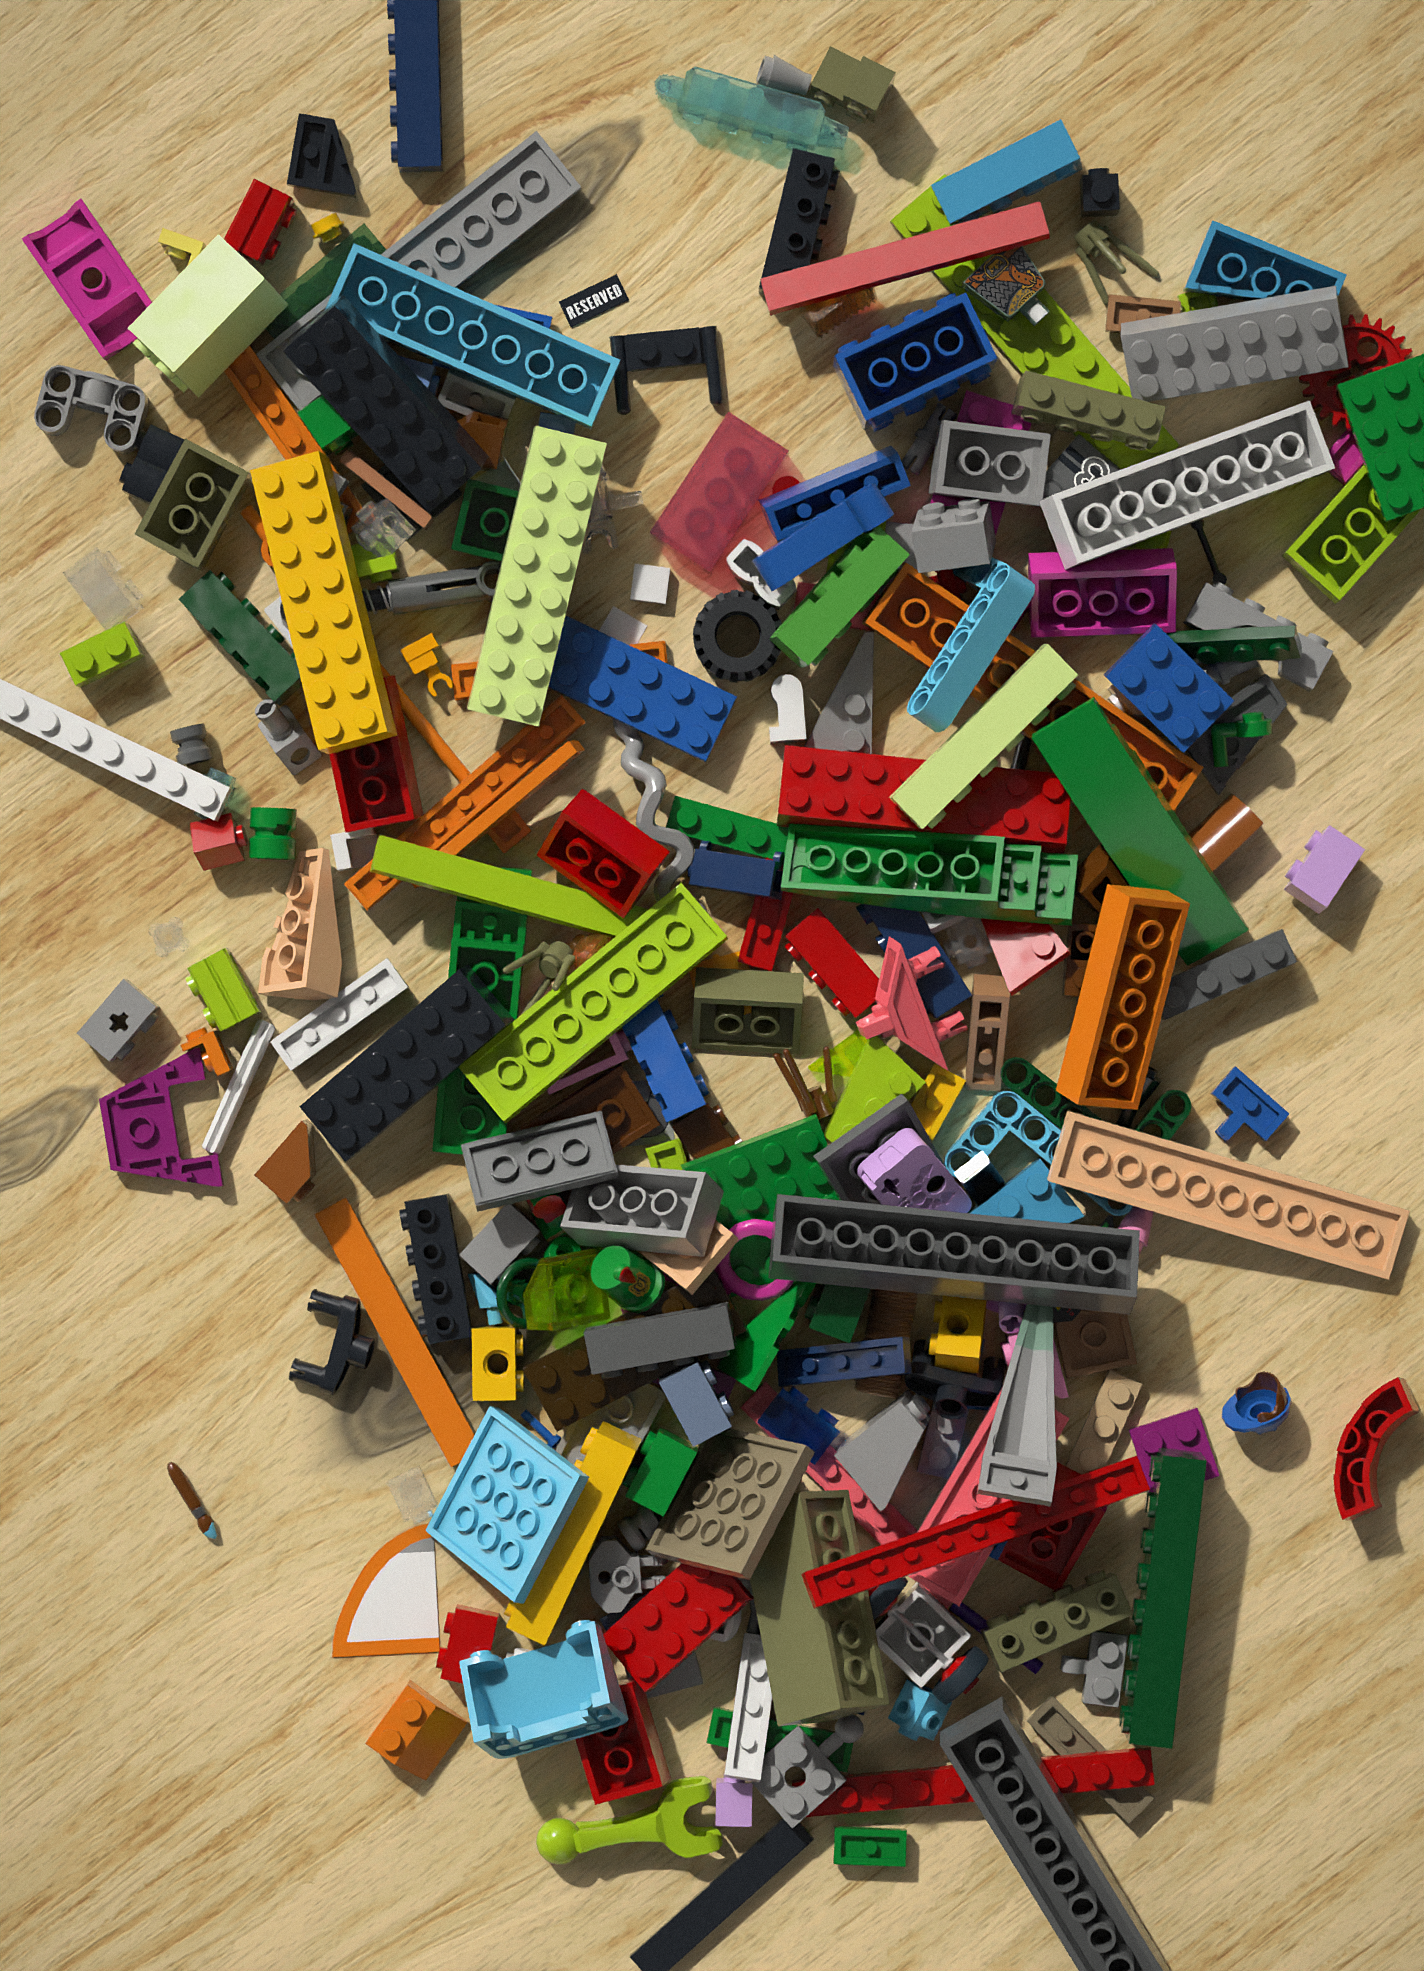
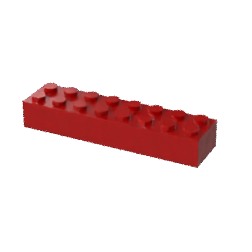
M785 745L777 826L789 827V823L1000 836L1005 837L1006 844L1042 846L1043 853L1064 854L1067 844L1071 797L1055 773L994 767L985 777L978 774L969 783L972 790L961 801L956 803L952 799L943 808L947 814L936 826L931 829L926 825L923 829H920L889 797L926 760Z

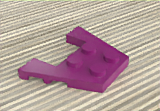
M194 1048L99 1099L111 1170L215 1187L224 1186L219 1154L182 1159L170 1086L206 1080L201 1048Z

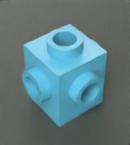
M907 1679L888 1719L900 1726L898 1729L899 1733L912 1740L917 1741L919 1736L934 1741L952 1702L947 1705L943 1704L932 1693L933 1689L927 1686L921 1688L915 1682Z

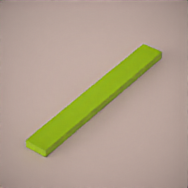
M380 835L377 839L370 870L372 873L612 939L649 910L634 906L623 919L585 891Z

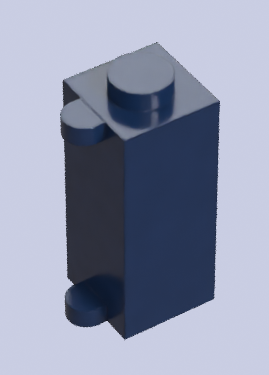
M704 840L701 841L699 849H695L694 859L688 867L690 885L708 890L782 900L781 882L785 859L784 852L776 851L773 860L711 851V842Z

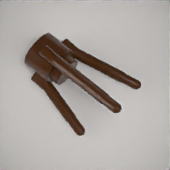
M828 1046L823 1048L826 1091H823L821 1086L807 1088L789 1049L783 1050L788 1067L780 1054L774 1053L773 1058L795 1095L801 1111H804L805 1117L816 1114L818 1119L832 1114L834 1110L831 1103L838 1099L833 1084L830 1048Z

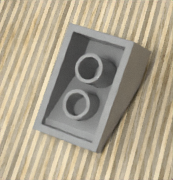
M947 420L939 421L936 428L929 494L1041 506L1039 502L1043 500L1051 434Z

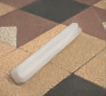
M258 1020L255 1024L202 1144V1148L208 1152L219 1154L222 1151L275 1031V1026L267 1021Z

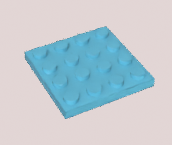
M489 1406L425 1531L513 1602L524 1604L589 1476L502 1409Z

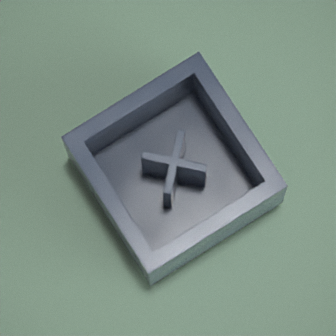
M698 1357L694 1359V1362L684 1364L659 1377V1384L693 1447L732 1427L730 1417L734 1415V1410L724 1391L717 1394L713 1387L717 1383V1378L707 1360L700 1362Z

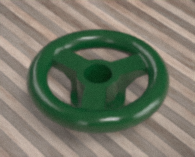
M524 1258L514 1262L505 1270L498 1283L496 1292L497 1307L502 1318L512 1327L518 1329L534 1328L544 1322L554 1308L557 1298V1286L547 1288L545 1302L539 1312L535 1314L534 1301L538 1290L524 1293L530 1280L515 1276L524 1269L536 1270L540 1262L538 1259ZM508 1304L519 1306L523 1312V1318L515 1316Z

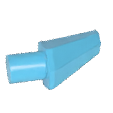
M469 1273L468 1277L479 1307L486 1308L489 1325L503 1323L502 1316L497 1307L496 1289L479 1273Z

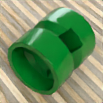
M250 808V828L255 831V835L249 838V858L295 860L296 840L291 837V832L296 830L297 809Z

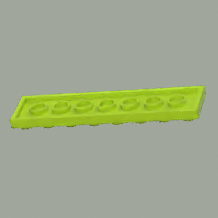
M680 883L566 977L558 991L553 989L462 1063L459 1069L506 1124L726 942L728 937L686 887Z

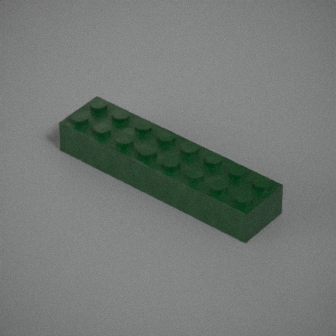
M1158 1448L1157 1456L1151 1455L1148 1476L1151 1477L1154 1486L1153 1492H1146L1144 1513H1147V1517H1149V1527H1142L1140 1548L1145 1553L1144 1563H1138L1136 1572V1584H1138V1589H1141L1140 1599L1134 1598L1132 1606V1620H1134V1625H1137L1136 1635H1129L1127 1655L1130 1656V1661H1132V1670H1125L1123 1691H1126L1125 1696L1128 1697L1127 1706L1121 1705L1119 1715L1121 1733H1125L1129 1744L1173 1748L1207 1462L1201 1452Z

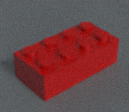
M395 675L385 676L383 679L397 736L329 754L345 833L414 820L424 815Z

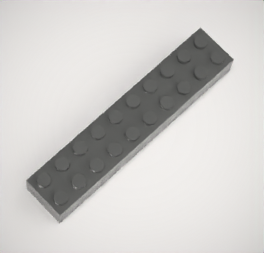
M777 1194L773 1213L769 1278L1131 1315L1137 1299L1140 1231Z
M1003 1696L940 1731V1746L1079 1971H1170Z

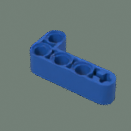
M875 483L868 484L754 558L752 562L770 590L774 591L863 532H867L880 525L895 513Z

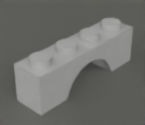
M1217 581L1213 585L1209 583L1203 585L1183 622L1195 630L1296 625L1279 615L1276 620L1263 613L1265 607L1251 599L1246 598L1245 602L1234 598L1232 596L1234 591ZM1298 632L1302 644L1301 658L1278 661V675L1307 691H1311L1334 651L1326 648L1329 642L1320 636L1309 633L1308 637Z

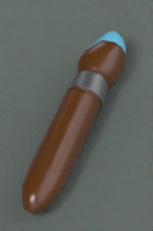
M169 1462L167 1464L168 1474L192 1515L197 1519L199 1530L208 1538L215 1539L217 1533L212 1517L207 1514L204 1505H202L201 1500L182 1469L176 1463Z

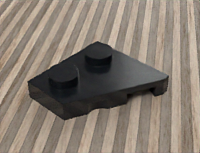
M299 113L287 185L356 198V188L335 120Z

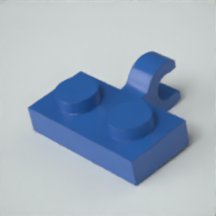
M1236 1066L1230 1070L1210 1093L1232 1112L1215 1130V1133L1224 1141H1228L1243 1123L1263 1141H1267L1289 1115L1284 1108Z

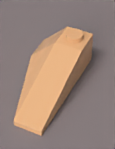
M319 848L300 851L285 892L289 898L283 917L277 915L274 927L278 928L273 947L272 949L266 947L262 958L258 994L312 1001L337 998L342 958L329 850Z

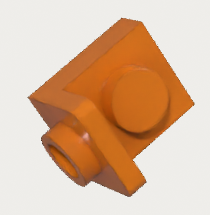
M206 1027L187 1034L188 1042L180 1045L183 1052L204 1045L205 1051L201 1052L204 1064L209 1072L215 1070L217 1076L234 1070L217 1030L208 1033Z

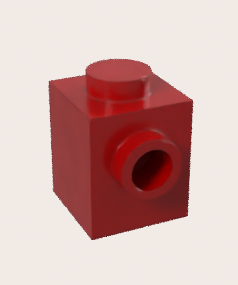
M232 813L221 815L218 822L207 818L190 823L193 852L203 871L245 861L243 847L248 846L246 830L243 825H237Z

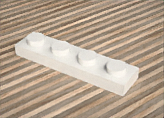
M386 958L341 990L337 998L327 1000L271 1040L270 1043L290 1071H292L409 987L390 960Z
M744 1633L724 1777L760 1782L772 1693L761 1636L756 1634Z

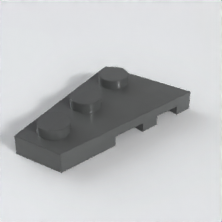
M1264 674L1231 697L1234 702L1187 749L1192 759L1204 767L1201 772L1217 795H1220L1226 787L1228 780L1247 759L1246 756L1263 736L1226 737L1228 766L1214 767L1211 728L1216 723L1241 721L1242 714L1252 712H1264V718L1272 719L1273 724L1287 706V703L1267 674Z

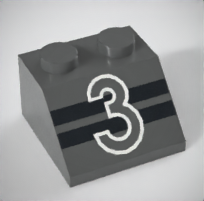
M1078 434L1046 471L1043 500L1056 493L1121 469L1082 435Z

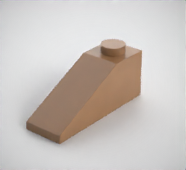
M973 974L965 1089L1001 1092L1002 1080L1000 1070L1004 1061L1010 992L1003 976Z

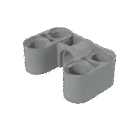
M57 365L51 367L44 376L34 419L36 425L43 432L50 436H59L68 430L75 407L108 415L104 429L106 444L119 454H129L134 451L138 435L144 428L149 409V400L141 388L134 384L119 381L113 377L96 372ZM62 374L68 375L71 380L69 388L64 392L54 391L53 382L55 378ZM130 393L138 394L140 396L139 406L132 411L124 410L122 406L124 397ZM52 409L60 410V423L54 427L45 426V414ZM122 427L130 429L131 438L127 444L122 446L114 444L113 435L117 429Z

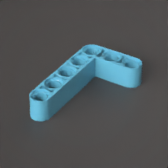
M993 557L990 564L953 569V573L977 590L978 594L908 702L907 712L934 732H942L952 723L1034 595L1035 584L1008 564Z
M1001 1091L991 1098L947 1151L944 1157V1165L950 1174L957 1178L954 1174L956 1171L951 1168L950 1164L951 1158L955 1153L965 1152L970 1157V1160L981 1151L988 1156L1008 1131L1012 1132L1051 1165L1053 1160L1052 1150L1058 1144L1061 1130L1018 1094L1012 1091ZM1002 1097H1011L1016 1102V1111L1010 1117H1002L997 1111V1103ZM1030 1120L1041 1121L1044 1126L1042 1137L1037 1140L1028 1139L1024 1132L1025 1125ZM982 1124L989 1125L994 1133L992 1141L985 1145L978 1144L973 1136L976 1127ZM1084 1192L1112 1215H1125L1133 1207L1132 1205L1125 1204L1120 1209H1113L1108 1204V1198Z

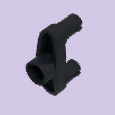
M313 1289L309 1299L323 1302V1304L314 1301L308 1302L307 1311L337 1318L338 1327L328 1364L322 1367L295 1358L291 1368L305 1373L295 1370L293 1372L290 1371L289 1380L317 1387L319 1392L333 1396L341 1386L350 1365L365 1370L368 1368L375 1347V1339L359 1334L361 1323V1301L359 1298L348 1295L342 1298Z
M920 1339L915 1342L911 1362L912 1374H905V1384L911 1391L935 1401L934 1409L936 1413L945 1419H960L964 1417L967 1409H990L1003 1387L1004 1374L1007 1368L1004 1359L999 1358L998 1365L994 1368L996 1357H987L984 1360L983 1375L980 1378L933 1366L935 1355H929L930 1341L926 1351H924L926 1340Z

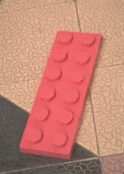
M1002 1389L917 1532L1010 1500L977 1494L981 1460ZM1055 1409V1434L1057 1441L1070 1418ZM994 1546L909 1575L908 1577L960 1606Z

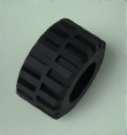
M731 590V592L724 594L722 592L711 601L709 600L697 615L693 628V641L698 659L709 672L722 680L725 679L738 683V681L748 682L758 676L761 677L773 667L781 652L769 640L782 624L775 608L767 604L762 597L755 595L754 592L747 590L746 592ZM734 615L750 618L757 625L760 634L756 649L748 656L741 658L725 654L717 643V631L720 624L728 617Z

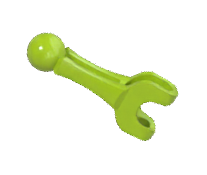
M705 1776L672 1780L663 1789L657 1803L620 1817L598 1821H577L576 1824L565 1818L551 1819L544 1823L538 1831L536 1838L537 1849L546 1861L559 1865L569 1863L579 1853L582 1854L599 1847L628 1842H662L672 1852L685 1858L718 1851L723 1845L720 1831L713 1826H693L687 1822L684 1816L690 1806L707 1801L713 1790L712 1782Z

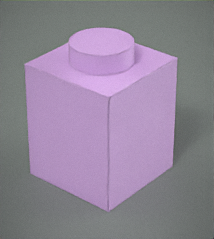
M727 1777L717 1778L716 1826L752 1827L753 1783L751 1781Z

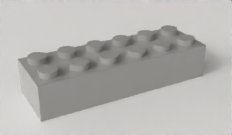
M1336 286L1121 323V341L1132 398L1147 402L1348 367L1347 349Z

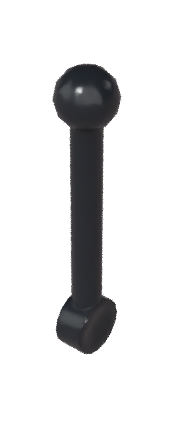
M1201 519L1190 523L1191 527L1197 531L1213 572L1212 583L1214 584L1217 581L1225 585L1227 578L1219 571L1203 529L1204 520Z

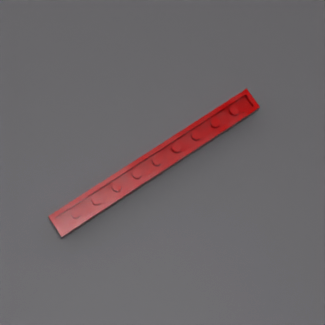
M1134 1456L1054 1484L1050 1506L1008 1500L802 1573L801 1576L813 1608L816 1609L1145 1493L1150 1488L1138 1456Z
M1151 1747L1040 1757L1062 1794L1155 1785ZM953 1765L843 1775L847 1780L806 1817L975 1801ZM806 1779L792 1780V1786H801Z

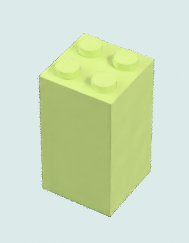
M217 235L128 329L137 337L133 344L183 393L189 388L199 398L289 304L253 266L220 235Z

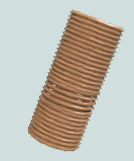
M873 1289L872 1302L870 1303L869 1316L867 1317L866 1334H864L863 1341L911 1337L913 1316H915L914 1312H916L914 1309H916L917 1295L919 1293ZM903 1375L857 1379L854 1389L867 1394L898 1398L900 1397L898 1394H900Z

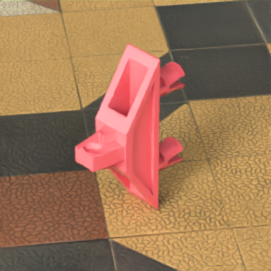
M889 936L875 996L877 1005L871 1008L873 1013L856 1022L858 1030L866 1039L880 1034L883 1038L894 1035L948 1071L940 1050V1042L967 1031L968 1027L960 1022L964 1020V1017L959 1010H955L953 1013L930 1023L916 985L918 978L944 968V963L937 959L941 954L933 946L929 950L907 960L902 945Z

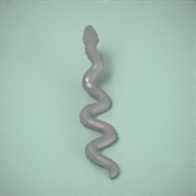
M613 719L615 732L626 745L621 754V767L629 776L644 782L646 786L636 815L637 828L659 844L671 846L676 850L675 859L655 880L654 896L658 902L671 891L675 880L688 870L694 859V846L688 836L681 831L655 824V814L667 787L665 775L659 768L640 760L645 745L638 733L639 731ZM699 903V904L704 908V910L707 912V910H706V908L704 907V905L701 904V903Z

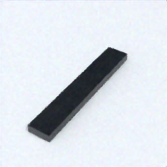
M782 1818L632 1952L630 1958L641 1971H669L814 1840V1837L800 1822L794 1828H791Z

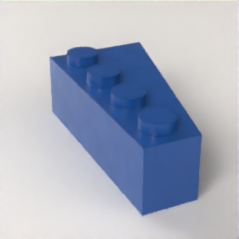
M662 994L622 1028L646 1075L653 1095L657 1102H659L662 1109L661 1112L666 1122H669L705 1105L704 1096L710 1093L701 1074L694 1077L688 1065L694 1062V1059L686 1042L681 1044L677 1042L673 1031L679 1029L670 1009L663 1012L658 1001L659 998L663 997Z

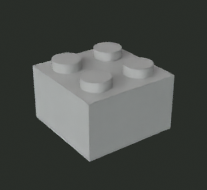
M979 498L963 499L958 502V505L944 506L943 503L939 502L927 504L921 510H918L911 531L918 573L990 564L996 544L989 500L980 502Z

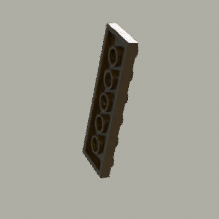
M715 1269L693 1295L678 1284L663 1292L657 1303L647 1311L640 1313L627 1311L605 1323L609 1324L729 1302L735 1336L747 1331L743 1319ZM582 1335L524 1366L523 1371L555 1430L558 1432L682 1365L673 1366L672 1360L659 1362V1368L655 1370L637 1372V1367L622 1369L623 1375L602 1379L601 1373L593 1375L591 1373L585 1337Z

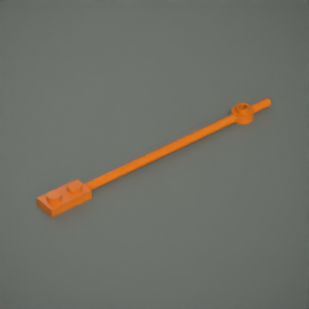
M250 504L240 514L263 541L261 546L262 557L269 566L273 567L262 518ZM380 663L383 677L390 676L388 671ZM397 684L403 714L461 783L471 773ZM514 810L487 834L505 854L530 834L532 830Z

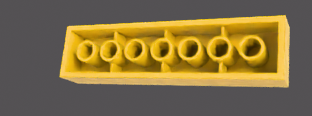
M320 451L250 470L318 751L332 754L397 736L329 457Z

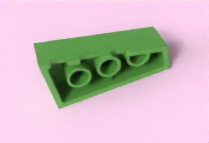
M879 526L863 532L855 538L769 640L800 668L810 664L816 666L828 653L829 650L826 646L834 637L839 639L852 625L850 620L858 611L862 612L875 598L874 593L894 577L898 571L897 568L910 554Z

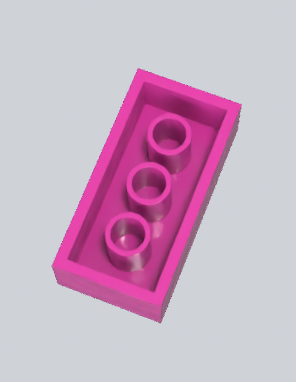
M1173 548L1117 550L1066 570L1058 552L1028 553V579L1035 584V592L1029 602L1028 610L1031 638L1144 634L1154 623L1165 633L1176 632L1177 567Z

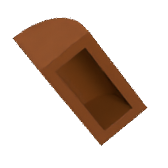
M1231 793L1189 833V836L1211 870L1214 871L1264 823L1249 807Z

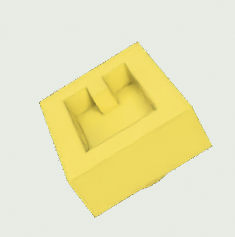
M162 228L158 242L166 247L165 254L181 260H185L186 255H190L188 265L207 247L202 241Z

